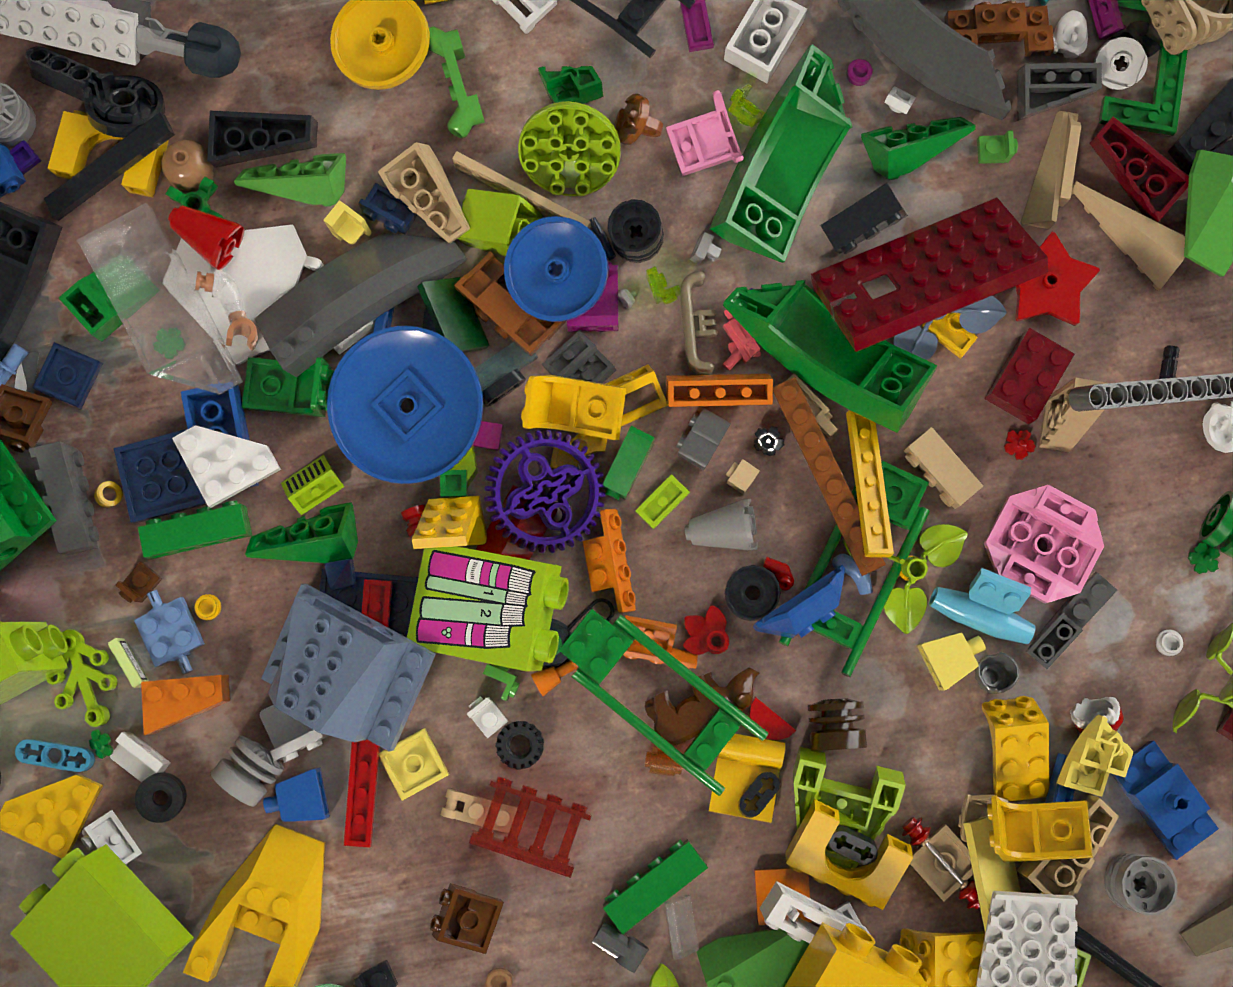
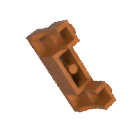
M1006 1L1002 4L982 2L974 5L971 10L947 11L944 17L946 25L977 45L1021 42L1024 38L1025 57L1031 56L1033 52L1045 51V56H1050L1054 51L1052 25H1049L1047 6L1025 7V2L1017 3L1016 1Z
M490 251L454 286L458 292L477 309L475 314L483 322L486 323L489 320L496 326L493 330L502 339L505 340L508 337L528 355L532 356L547 339L550 340L566 321L550 322L541 320L521 309L512 296L499 285L505 278L504 265Z

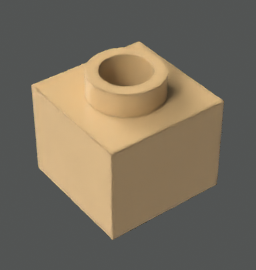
M742 459L739 465L734 462L726 474L730 477L726 484L744 495L760 470Z

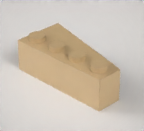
M1074 378L1053 392L1044 408L1039 447L1070 452L1105 410L1082 412L1073 410L1069 403L1070 391L1075 387L1107 383Z
M1086 793L1080 801H1087L1094 858L1099 847H1103L1119 816L1101 798ZM1093 858L1024 861L1016 871L1040 894L1073 896L1074 893H1078L1082 886L1080 882L1087 869H1091L1095 860Z

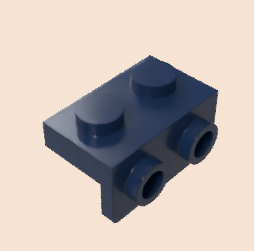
M375 183L366 199H360L358 203L364 217L371 221L377 219L384 223V227L393 233L400 232L405 235L417 217V214L413 213L404 202L378 183Z

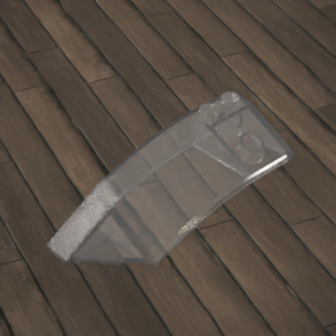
M145 203L77 239L78 244L121 319L147 372L146 374L217 394H222L243 382L199 291L195 290V284L157 215L149 205Z

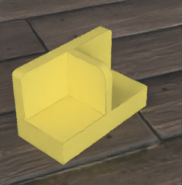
M340 200L324 219L331 233L340 241L343 239L349 244H355L363 233L368 237L372 234L365 219Z

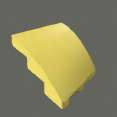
M1097 715L1080 734L1064 762L1057 780L1058 784L1102 797L1109 773L1126 777L1133 751L1128 744L1123 742L1121 735L1107 723L1108 719L1106 717Z

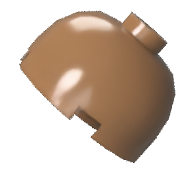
M188 139L176 141L163 153L161 161L162 171L168 182L179 191L192 190L196 192L204 177L212 180L214 176V166L207 162L208 150L196 141Z

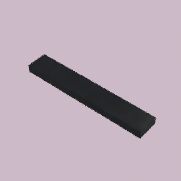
M161 112L156 114L46 196L44 200L52 218L57 221L61 220L173 137L175 134L166 115Z

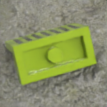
M322 455L281 482L288 500L300 515H303L345 487L331 468L325 455Z

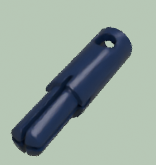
M593 217V220L591 218L589 220L591 228L603 245L607 260L610 261L616 257L605 232L602 231L597 218Z

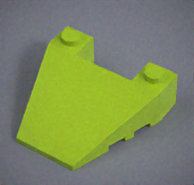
M799 746L793 767L797 830L812 802L816 799L839 810V825L849 827L873 840L877 835L880 836L885 824L899 809L906 786L903 772L877 766L871 787L866 789L823 778L827 766L825 753L811 751V749ZM844 835L840 838L836 837L837 843H840L842 840L846 841ZM828 842L825 853L834 864L848 869L858 866V862L833 851ZM866 847L864 850L860 849L861 854L864 855L868 852L870 847Z

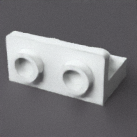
M113 810L83 829L82 834L84 837L81 840L88 851H95L107 844L125 865L142 854Z

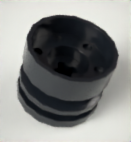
M637 199L621 202L613 209L608 218L607 229L617 254L621 258L634 263L648 261L657 255L664 239L662 222L658 211L651 204ZM641 231V237L635 236L633 238V232L638 234Z

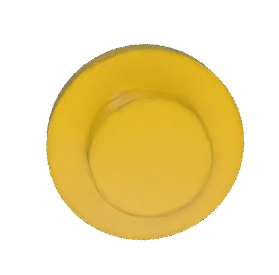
M202 595L195 602V613L203 620H213L221 612V602L214 595Z

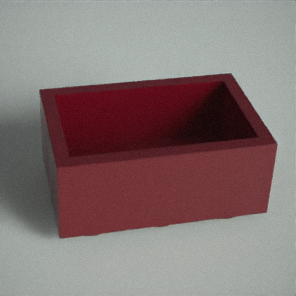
M1029 328L1019 338L984 399L1029 425L1038 419L1075 354Z

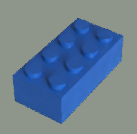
M227 381L181 391L187 429L196 425L250 441L245 412L242 408L240 387L236 383ZM256 483L250 487L258 486L259 484Z

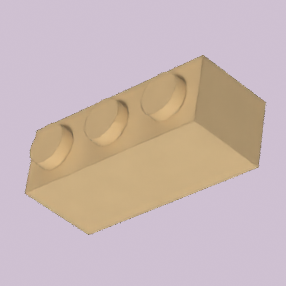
M932 427L904 450L907 454L905 456L907 461L914 468L918 467L923 472V479L929 482V486L937 488L941 493L939 495L941 500L948 507L952 506L954 509L960 507L983 487L981 482Z

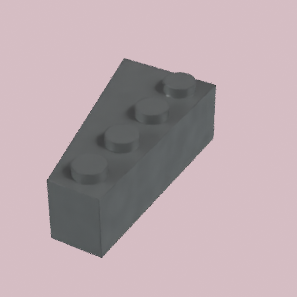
M60 441L28 448L31 458L37 457L39 469L35 470L37 480H41L42 485L46 489V493L42 496L43 501L57 520L51 526L58 553L72 555L97 549L99 533L96 526H93L92 516H94V508L91 501L88 500L87 491H89V483L86 476L83 475L82 466H84V458L81 451Z

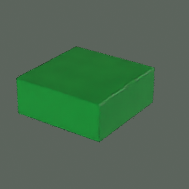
M448 470L440 475V497H467V470Z

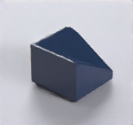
M347 559L324 563L330 590L357 586L353 560Z

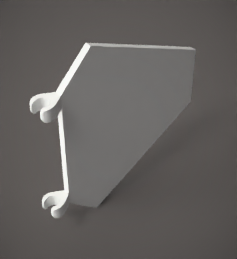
M293 224L245 230L239 248L234 247L230 253L233 256L232 260L221 270L210 266L181 238L162 283L236 365L248 361V357L255 358L270 351L254 318L297 285L304 267L317 271L324 266L320 259L307 256ZM197 271H200L201 275H206L207 273L215 274L213 292H205V288L195 290ZM243 312L244 317L250 319L255 324L258 342L253 351L247 346V338L242 335H235L232 339V346H226L227 331L232 324V313Z

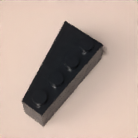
M1233 77L1168 150V153L1182 171L1193 163L1197 150L1213 151L1233 137Z

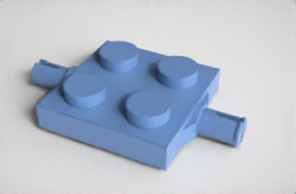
M158 590L151 591L147 596L153 608L147 614L135 619L134 622L155 667H160L170 661H177L182 674H187L193 671L187 656L194 649L205 644L184 597H179L169 603H163Z

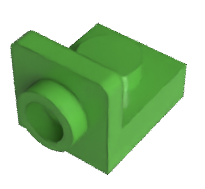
M1013 130L1007 131L1005 135L979 136L977 138L978 164L1009 163L1018 149V142L1013 136Z

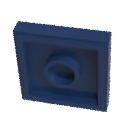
M54 342L32 388L82 409L103 363Z

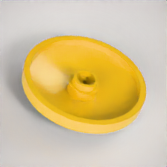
M349 0L335 18L330 37L332 55L342 73L355 84L374 90L389 89L411 78L424 62L430 42V32L426 17L413 0Z

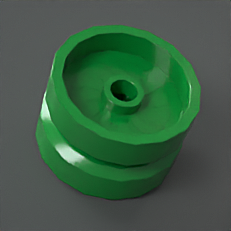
M1227 491L1215 502L1202 523L1199 539L1211 547L1220 545L1221 552L1233 558V492Z

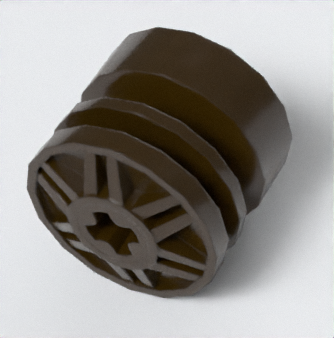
M842 698L825 699L809 704L808 711H820V717L809 718V722L821 724V730L810 732L811 751L866 748V730L853 728V722L863 720L865 717L864 715H852V709L864 708L863 701Z

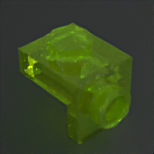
M747 84L742 89L737 88L730 98L732 104L728 111L736 116L741 124L753 128L761 121L765 112L746 99L752 89V86Z

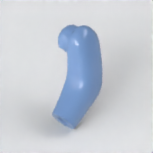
M839 554L833 558V567L836 569L841 565L844 566L845 574L852 577L860 595L873 593L870 573L861 576L851 556Z

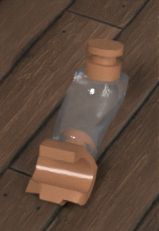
M215 269V274L207 273L206 275H201V272L197 271L195 290L205 288V292H212V297L220 302L227 315L230 326L227 331L226 346H232V339L235 335H242L247 338V346L253 351L258 342L257 328L250 319H247L236 282L229 274L222 270Z

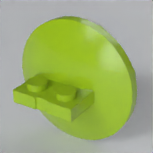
M557 102L537 110L526 121L519 138L518 154L525 173L542 189L554 195L586 196L601 189L612 179L619 166L621 146L616 129L601 112L582 103ZM565 188H573L576 193L565 194L563 192Z

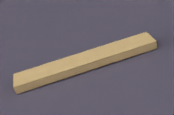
M458 151L453 156L455 168L501 193L520 195L537 211L547 217L560 216L574 219L591 230V222Z

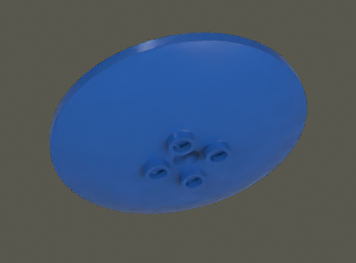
M395 326L385 328L358 341L338 363L328 390V420L332 434L341 451L363 472L374 478L391 483L411 484L424 482L452 469L472 447L478 435L483 416L482 388L470 360L449 339L420 327ZM406 398H410L414 402V409L410 413H405L401 407L402 401Z

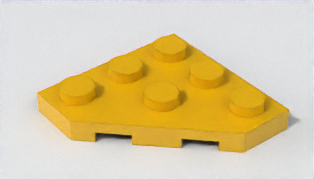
M78 774L5 801L0 811V830L62 859L72 851L103 785Z

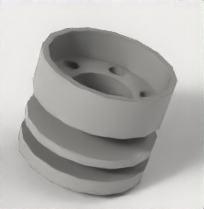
M0 83V143L7 148H14L21 141L25 140L27 142L31 138L36 128V115L32 107L7 84Z
M239 736L235 741L238 748L230 747L228 750L235 762L225 758L221 759L212 770L211 776L230 795L249 806L255 807L267 793L266 788L260 781L273 784L276 781L273 774L281 775L285 769L279 760H273L270 751L266 747L249 738Z
M1122 854L1114 858L1107 866L1104 875V886L1109 898L1117 906L1143 915H1158L1167 911L1174 903L1177 895V879L1173 870L1164 861L1139 854Z

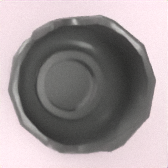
M1002 652L983 657L978 662L979 666L975 669V679L979 686L991 694H1000L1010 690L1019 679V668L1015 660Z

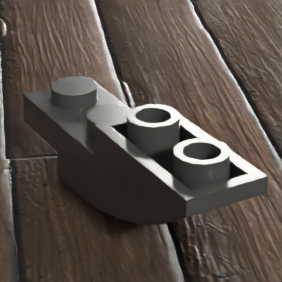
M1095 572L1087 580L1081 593L1070 596L1026 652L1048 669L1083 631L1082 628L1117 592V589L1098 572Z

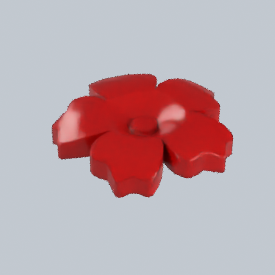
M1014 430L1008 432L1006 438L1008 444L1004 445L1005 452L1009 455L1015 453L1016 460H1024L1028 456L1027 452L1032 453L1036 448L1034 441L1028 440L1031 433L1028 430H1020L1018 433Z

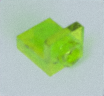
M656 266L646 270V278L656 304L663 302L666 305L678 299L677 296L681 294L679 285L664 289L668 287L664 274L658 273Z

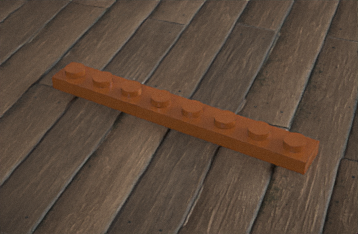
M796 377L773 387L776 400L861 576L885 566L886 563L883 557H865L858 505Z

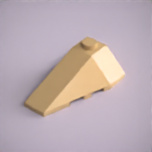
M418 142L414 143L378 171L390 193L404 202L413 213L419 215L426 221L428 226L448 243H452L470 230L448 178L429 145Z

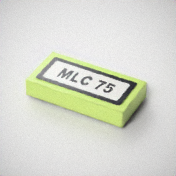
M115 638L108 642V646L132 687L141 688V682L149 680L124 638Z

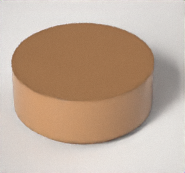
M498 967L489 972L485 985L486 987H512L513 978L507 969Z

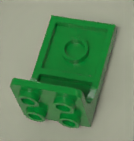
M248 357L242 408L246 410L325 417L328 390L334 370H331L332 367L322 357H317L313 365L298 377H295L283 370L277 360Z

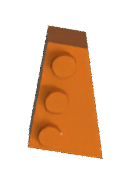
M229 675L141 682L144 735L156 734L161 730L229 702Z

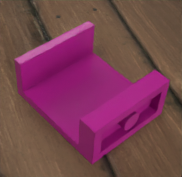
M608 262V278L603 294L589 311L567 321L568 332H578L579 330L581 332L619 331L618 265Z

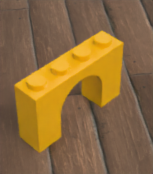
M74 110L73 113L63 111L48 169L57 177L71 179L85 168L88 155L97 144L111 139L121 141L124 138L113 137L99 132L90 124L85 112ZM168 140L124 172L121 185L129 193L154 197L162 168L161 161L163 153L167 149Z
M814 799L785 851L786 864L798 873L804 872L811 875L821 884L827 883L836 887L840 893L846 896L852 895L859 898L869 907H877L883 910L913 859L911 845L886 834L877 850V859L873 863L853 869L840 867L834 864L825 853L826 846L840 823L839 810Z

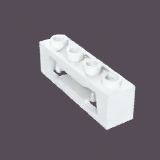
M777 881L760 906L764 922L769 927L775 930L780 928L786 931L791 938L799 942L804 940L810 944L819 927L799 918L800 913L797 909L803 912L804 917L820 925L823 922L842 931L846 923H850L869 933L865 926Z

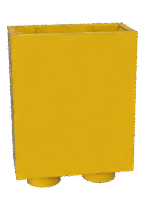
M822 922L785 987H928L918 971L922 961L905 947L893 944L889 952L874 946V938L854 924L846 923L843 930L840 931Z

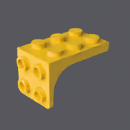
M556 375L529 377L525 384L526 401L521 413L523 428H549L619 440L626 388Z
M480 496L428 499L412 537L413 549L485 544L487 534Z
M1019 696L1015 699H993L982 703V711L987 718L992 738L994 795L1008 801L1047 797L1049 790V722L1034 698Z
M997 795L991 796V803L987 804L988 818L993 823V830L989 831L990 846L994 847L995 854H999L1003 862L1093 858L1087 801L1012 804L1001 801Z
M908 928L901 930L900 946L913 952L922 961L918 971L928 987H976L985 931L930 933Z

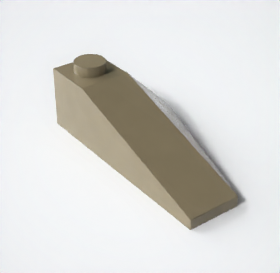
M1233 895L1179 933L1196 957L1233 947Z

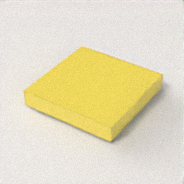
M426 728L398 742L394 751L383 750L379 753V758L402 801L450 775Z

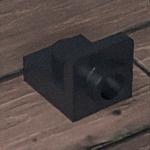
M385 960L359 973L354 978L355 983L353 987H396L398 982L388 961Z

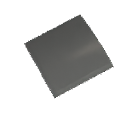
M580 330L542 363L543 367L551 375L601 384L616 371L615 366Z

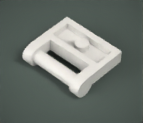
M492 0L496 5L500 4L520 24V29L525 34L529 33L535 24L557 5V0H519L531 12L526 17L510 0Z

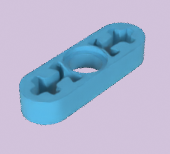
M26 739L19 742L15 748V756L20 762L43 767L83 772L89 770L95 762L94 753L85 747ZM31 745L32 750H42L41 755L35 754L28 757V753L24 752V749ZM53 748H58L61 751L62 756L57 763H53L49 759V752ZM82 754V757L86 758V763L80 766L78 761H68L69 756H81Z

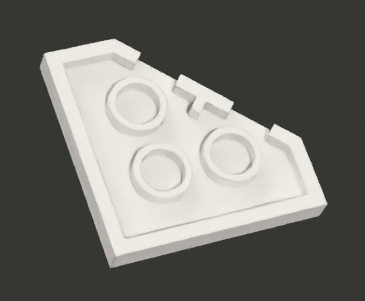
M196 425L172 438L210 508L281 470L267 445Z

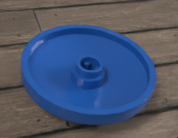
M545 217L528 224L512 240L504 262L505 282L514 301L528 314L550 322L572 320L589 311L603 294L608 278L606 252L598 237L582 223L567 217Z

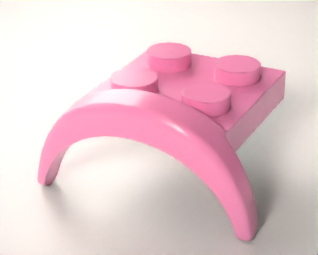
M719 90L713 92L715 111L666 127L682 176L730 160L738 163L744 159Z

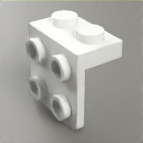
M274 705L260 712V718L275 748L270 751L274 761L283 760L286 763L298 757V751L306 747L310 751L322 745L321 740L329 736L318 733L278 710Z

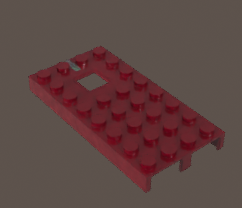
M997 197L811 273L814 290L853 349L857 352L1046 274L1048 272V257ZM887 275L896 287V290L873 299L863 286V283Z

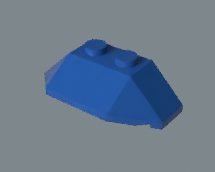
M839 566L757 621L753 626L755 631L794 638L799 634L803 638L814 630L812 625L817 621L821 620L822 623H825L836 615L834 610L840 603L845 574L844 566Z

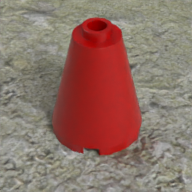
M184 205L179 208L175 207L168 217L170 228L210 266L217 270L223 269L232 260L233 256L230 253L234 247L239 248L244 237L245 229L239 223Z

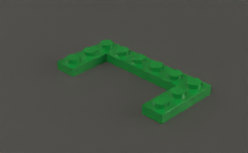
M1117 0L1119 7L1147 11L1142 5L1141 0ZM1161 39L1152 104L1104 96L1101 102L1099 124H1106L1114 116L1129 129L1174 136L1177 133L1188 50L1172 55L1165 50Z

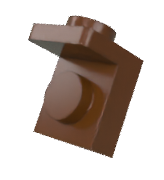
M140 562L123 582L118 581L115 586L121 590L119 595L126 601L142 603L148 597L147 594L154 590L162 578L144 562Z

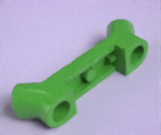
M432 26L429 28L430 42L428 50L445 58L446 62L441 64L445 78L451 77L453 85L448 88L452 102L458 101V106L448 121L447 127L458 138H466L473 126L483 124L485 121L477 94L467 97L456 60L465 58L461 39L457 29L444 32Z

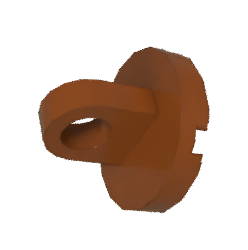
M640 94L629 96L625 100V103H627L625 109L621 108L615 120L614 128L617 131L620 143L631 145L641 134L650 137L661 136L663 123L649 116V100Z

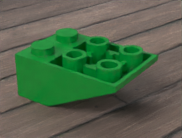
M125 254L78 280L59 299L92 336L103 342L160 291L129 256Z

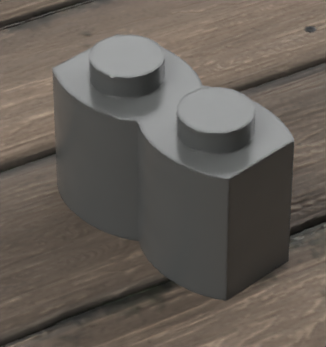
M704 408L700 414L695 412L689 423V426L692 427L688 436L683 434L676 445V448L680 449L677 456L705 470L731 423Z

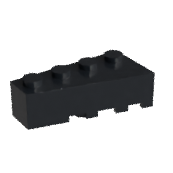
M210 110L207 162L217 168L316 148L318 122L312 115Z

